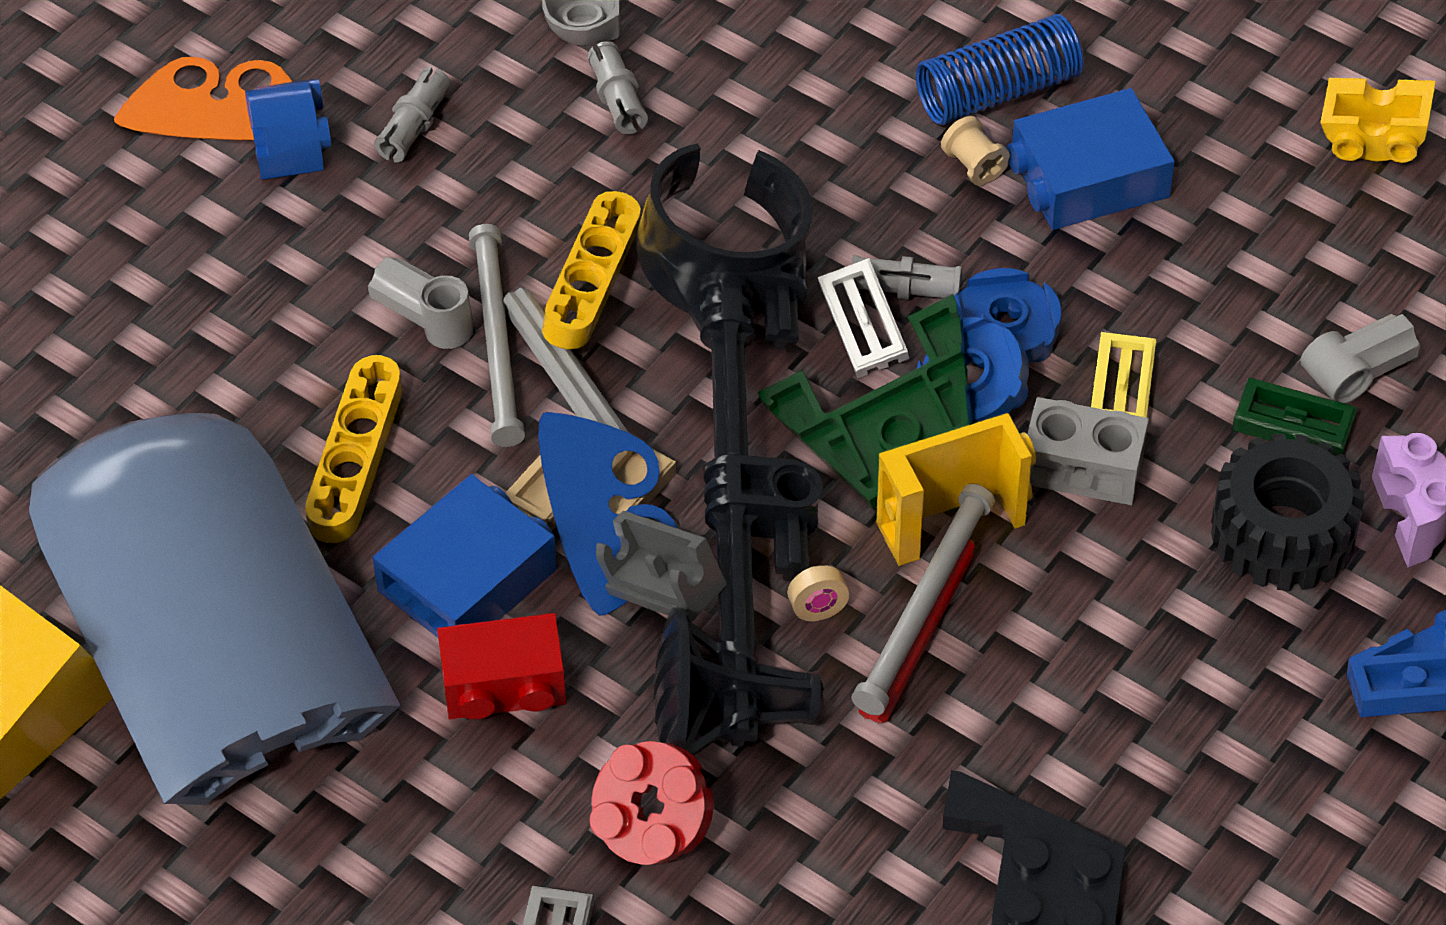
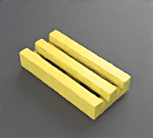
M1101 332L1091 407L1098 409L1103 407L1110 347L1121 348L1114 409L1103 410L1126 412L1125 404L1132 350L1143 351L1136 413H1126L1147 418L1156 339Z

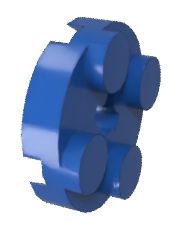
M996 268L977 273L968 279L967 287L959 295L956 292L954 297L961 310L962 318H985L988 323L1002 325L1009 329L1023 346L1027 354L1028 363L1041 362L1050 357L1053 344L1060 331L1061 305L1054 290L1045 282L1043 288H1041L1038 284L1029 281V273L1018 269ZM999 312H1008L1010 318L1018 320L1004 323L997 321ZM975 362L971 363L972 365L979 367Z
M962 318L966 364L969 365L975 362L979 368H984L980 378L976 382L969 384L972 422L974 424L1006 413L1009 414L1012 409L1020 407L1028 396L1029 391L1026 383L1029 376V363L1027 354L1018 339L1006 327L988 323L985 318ZM927 354L923 363L919 360L917 368L928 363L929 358Z

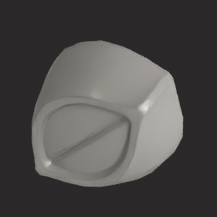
M542 0L544 17L550 29L560 39L570 44L582 46L596 45L600 42L617 39L621 35L619 0Z

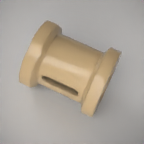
M966 116L957 120L948 128L941 141V148L948 157L958 158L968 169L967 176L975 185L982 186L994 181L1008 166L1010 158L1008 149L1002 144H994L984 134V126L975 116Z

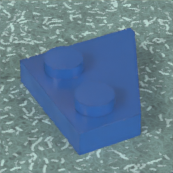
M1446 610L1436 614L1433 626L1415 635L1409 629H1406L1390 637L1384 645L1370 647L1349 658L1347 677L1360 717L1446 710Z

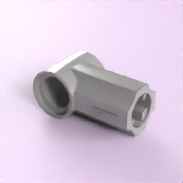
M387 256L375 267L374 276L368 285L371 299L423 327L427 340L433 346L442 349H452L462 346L469 341L473 335L474 325L468 289L462 280L453 276L433 277L399 257L392 259Z
M1390 314L1344 337L1338 331L1322 334L1308 345L1300 361L1301 366L1332 400L1348 404L1359 398L1368 389L1374 378L1417 358L1420 343L1416 338L1414 326L1403 314L1399 316Z

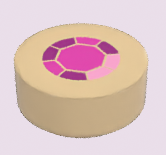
M814 566L802 571L791 581L787 591L795 614L805 621H819L830 618L841 611L849 599V590L841 572L831 566Z

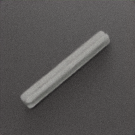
M520 287L515 292H508L503 299L506 314L576 416L597 421L627 432V429L571 349L558 348L544 338L542 326L545 312L530 290Z

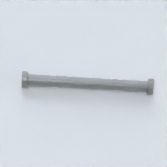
M481 224L471 229L469 232L470 247L476 251L493 399L495 422L490 427L491 440L498 446L511 447L518 445L524 440L525 432L523 423L517 419L498 258V248L502 244L501 231L497 226Z
M967 484L960 493L958 500L961 506L866 682H861L856 686L851 696L853 703L863 712L871 715H880L885 711L889 703L887 692L980 517L988 515L995 503L993 494L985 487L978 484Z

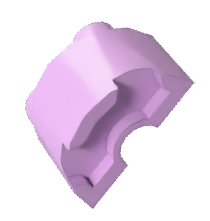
M1412 433L1407 436H1381L1372 480L1384 509L1397 510L1405 517L1404 520L1398 522L1395 537L1408 568L1427 561L1432 556L1433 549L1443 541L1446 535V458L1437 451L1435 441L1428 435Z

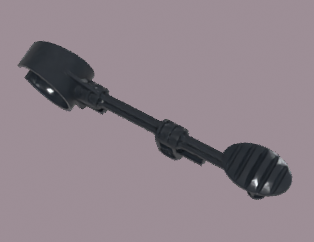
M698 143L672 152L656 168L647 194L636 241L639 262L648 281L668 302L690 314L700 331V340L704 346L712 350L715 458L704 467V482L707 485L704 488V502L707 505L705 509V523L710 529L717 532V563L727 583L718 594L720 643L713 640L691 621L689 622L684 608L673 607L668 614L658 644L654 683V714L659 742L681 747L693 756L718 739L722 742H731V746L736 747L743 746L745 741L756 742L758 739V726L762 724L803 722V724L814 725L824 706V687L818 672L807 671L806 673L768 666L759 663L755 655L751 536L774 538L775 574H783V580L792 581L799 573L809 568L808 535L813 533L818 527V503L822 495L823 483L817 471L805 462L791 459L748 456L745 348L751 345L755 339V326L753 324L755 315L765 311L766 341H773L774 348L785 349L786 343L796 344L799 341L797 307L802 305L807 299L805 240L813 217L812 200L806 186L793 170L777 158L758 150L747 180L744 196L758 203L773 217L782 231L785 243L771 249L756 252H735L702 243L675 225L662 206L672 196L689 190L695 181L701 151ZM695 641L713 653L720 665L704 660ZM722 712V723L709 733L695 740L706 714ZM697 715L691 732L686 740L688 717Z

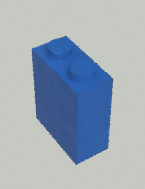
M1132 88L1014 120L1012 143L1007 145L1010 153L1008 160L1010 167L1016 175H1022L1027 184L1028 197L1033 209L1036 212L1042 211L1052 230L1170 197L1175 161Z
M470 474L372 557L377 591L437 638V628L500 620L557 570L555 536L549 526L538 517L533 516L530 518L512 504L504 491L496 486H487L473 474Z

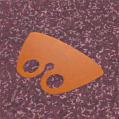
M181 57L169 62L147 79L122 105L114 117V122L131 130L158 135L220 140H254L246 105L245 90L239 85L240 76L248 70L261 69L270 74V85L289 83L292 80L280 66L273 62L263 60L248 61L237 65L229 72L225 82V88L229 94L224 99L216 100L210 96V92L218 86L220 77L219 70L215 64L205 58ZM185 66H199L207 73L205 82L193 89L181 88L174 82L176 72Z

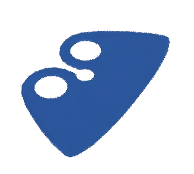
M542 413L539 420L538 433L541 464L562 546L583 597L595 613L599 616L606 615L628 602L608 594L605 588L608 581L596 558V545L599 542L608 545L612 549L613 557L618 554L621 548V540L616 535L613 520L619 514L611 511L609 500L615 495L622 496L625 499H633L650 493L658 481L660 473L659 462L653 449L648 444L626 431L569 414ZM633 451L645 460L647 474L640 483L635 485L625 484L615 477L612 471V462L618 453ZM641 504L630 506L627 509V512L644 518H653L662 524L677 528L670 515L655 505Z

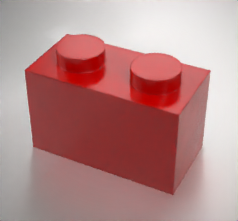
M555 613L437 628L449 720L457 718L482 719L491 714L519 710L537 712L551 706L566 704L564 670Z

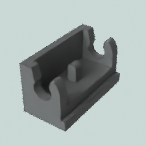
M624 510L613 520L615 533L621 540V548L618 554L613 557L612 549L606 544L599 542L596 545V558L608 581L605 585L608 594L668 615L673 607L684 608L687 620L693 622L727 585L706 538Z

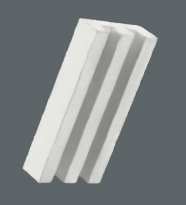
M869 258L818 277L820 287L857 378L868 375L867 370L877 367L879 371L889 367L888 362L898 359L900 363L909 359L907 348ZM863 275L891 346L882 349L853 278ZM843 283L871 353L863 357L833 287L837 284Z

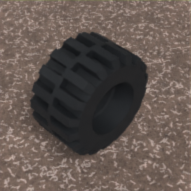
M1272 434L1271 441L1265 442L1261 437L1249 441L1248 450L1239 447L1231 454L1230 463L1225 462L1220 471L1211 520V535L1213 543L1219 544L1217 553L1223 562L1233 560L1232 571L1240 577L1247 573L1253 576V584L1265 587L1266 582L1277 584V590L1290 591V586L1293 584H1299L1302 590L1313 588L1317 578L1326 583L1335 577L1336 568L1344 569L1349 562L1351 552L1354 550L1364 504V491L1360 490L1361 478L1358 472L1349 471L1350 461L1343 454L1336 456L1331 454L1332 446L1322 441L1318 445L1309 443L1308 436L1297 434L1296 440L1286 439L1285 434ZM1267 507H1291L1303 512L1307 516L1301 518L1284 517L1269 511Z

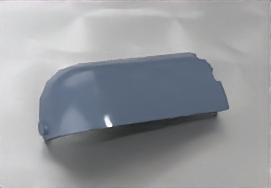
M209 413L176 414L129 422L104 431L79 444L55 461L32 483L29 514L40 548L164 804L205 805L240 779L268 766L264 754L291 743L295 744L298 752H302L327 743L361 740L401 706L272 458L247 428L217 414Z

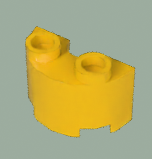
M1329 78L1321 125L1326 138L1332 143L1333 154L1346 161L1365 159L1376 162L1393 160L1405 163L1413 160L1417 155L1418 147L1425 141L1435 81L1398 80L1394 88L1378 90L1371 87L1367 79Z

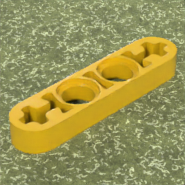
M610 191L598 195L593 201L546 304L542 333L550 344L563 349H577L584 346L591 338L636 236L641 208L632 196L623 192ZM612 216L618 217L615 229L606 226L607 221ZM592 246L604 247L613 254L607 257L595 256L586 249ZM586 281L594 284L598 289L592 292L579 291L571 283ZM569 309L577 312L576 319L572 320L571 324L564 323Z
M371 355L362 358L355 363L349 374L306 500L305 512L308 528L311 535L319 541L325 543L345 541L354 535L359 526L402 396L400 370L397 363L391 358L382 355ZM376 379H383L377 384L374 393L375 400L369 399L368 386H372ZM360 418H368L377 423L373 430L364 434H355L347 429L351 422ZM344 462H355L363 467L357 475L350 478H341L332 473L337 465ZM334 496L339 497L341 512L335 513L332 519H323V517L329 516L335 503Z

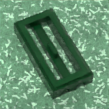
M1249 377L1234 416L1232 430L1257 438L1261 437L1268 441H1271L1272 434H1285L1286 439L1296 440L1297 434L1308 436L1309 443L1318 445L1322 441L1332 446L1331 454L1336 456L1344 454L1345 445L1348 442L1358 407ZM1253 400L1259 401V402H1262V403H1266V404H1269V405L1277 406V407H1280V408H1284L1285 410H1281V409H1278V408H1274V407H1270V406L1263 405V404H1260V403H1256V402H1253ZM1307 415L1313 416V417H1316V418H1320V419H1323V420L1331 421V422H1334V423H1338V424H1340V425H1335V424H1331V423L1324 422V421H1321V420L1313 419V418L1307 417Z

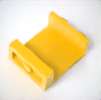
M1008 413L879 453L876 523L898 566L920 559L922 518L961 506L958 498L967 484L981 485L988 489L993 496L997 495L1014 529L1025 526L1027 501L1033 497L1030 469L1031 466L1036 464V454L1028 434L1018 432Z

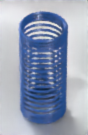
M1054 14L1037 22H1031L1029 25H1023L1021 28L1005 31L1004 34H997L996 37H989L987 40H980L979 43H972L971 46H964L963 49L959 48L955 49L954 52H947L946 55L941 54L938 57L920 61L916 68L917 89L921 102L930 118L938 125H945L946 123L954 122V120H959L961 116L966 117L969 113L976 114L978 110L985 111L986 107L993 108L994 104L1001 105L1003 101L1009 102L1011 98L1018 99L1019 95L1026 96L1027 93L1042 90L1044 86L1051 87L1052 83L1059 84L1060 81L1079 77L1083 70V51L1079 37L1069 20L1061 14ZM1055 36L1057 37L1061 45L1066 65L1059 54L1055 41ZM1037 39L1042 46L1044 57L1049 66L1050 75L1045 69L1043 58L1041 56L1040 50L1038 49ZM1005 40L1008 41V47L1005 45ZM1029 42L1035 52L1036 60L1040 67L1042 78L1037 72L1034 59L1030 52ZM997 43L1000 45V51L996 47ZM989 46L992 48V54L988 50ZM1021 46L1023 47L1026 53L1029 66L1032 70L1033 80L1028 73V69L1024 57L1022 55ZM980 49L984 51L983 56L980 54ZM1013 49L1019 59V63L1024 74L1025 83L1020 76L1016 61L1014 59ZM1005 53L1007 54L1010 60L1012 70L1015 74L1017 86L1012 80L1005 59ZM964 55L967 57V63L963 59ZM997 56L1003 66V70L1007 78L1008 88L1005 85L1003 77L1001 75L997 62ZM956 58L959 60V66L955 63ZM989 60L994 67L995 74L999 82L1000 91L997 88L995 81L993 79L989 66ZM947 61L950 62V68L947 66ZM980 61L986 71L988 80L990 82L992 94L990 93L984 80ZM972 65L981 83L983 96L980 93L977 83L975 81ZM964 69L968 74L970 82L972 84L975 99L973 98L968 87ZM930 72L934 76L937 93L944 107V112L935 97L931 85ZM956 72H957V74H958V76H959V78H960V80H961L962 86H963V88H964L965 96H966V101H965V99L963 98V95H962L961 90H960V88H959L958 81H957V77H956Z

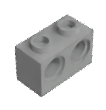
M1037 397L1027 433L1036 454V464L1031 466L1030 469L1031 486L1132 505L1145 450L1149 418L1130 415L1123 411H1108L1077 405L1066 400L1056 401Z

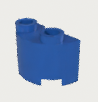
M319 79L256 87V90L245 91L261 180L324 171L321 149L331 148V137L327 116L316 117L315 110L323 109Z

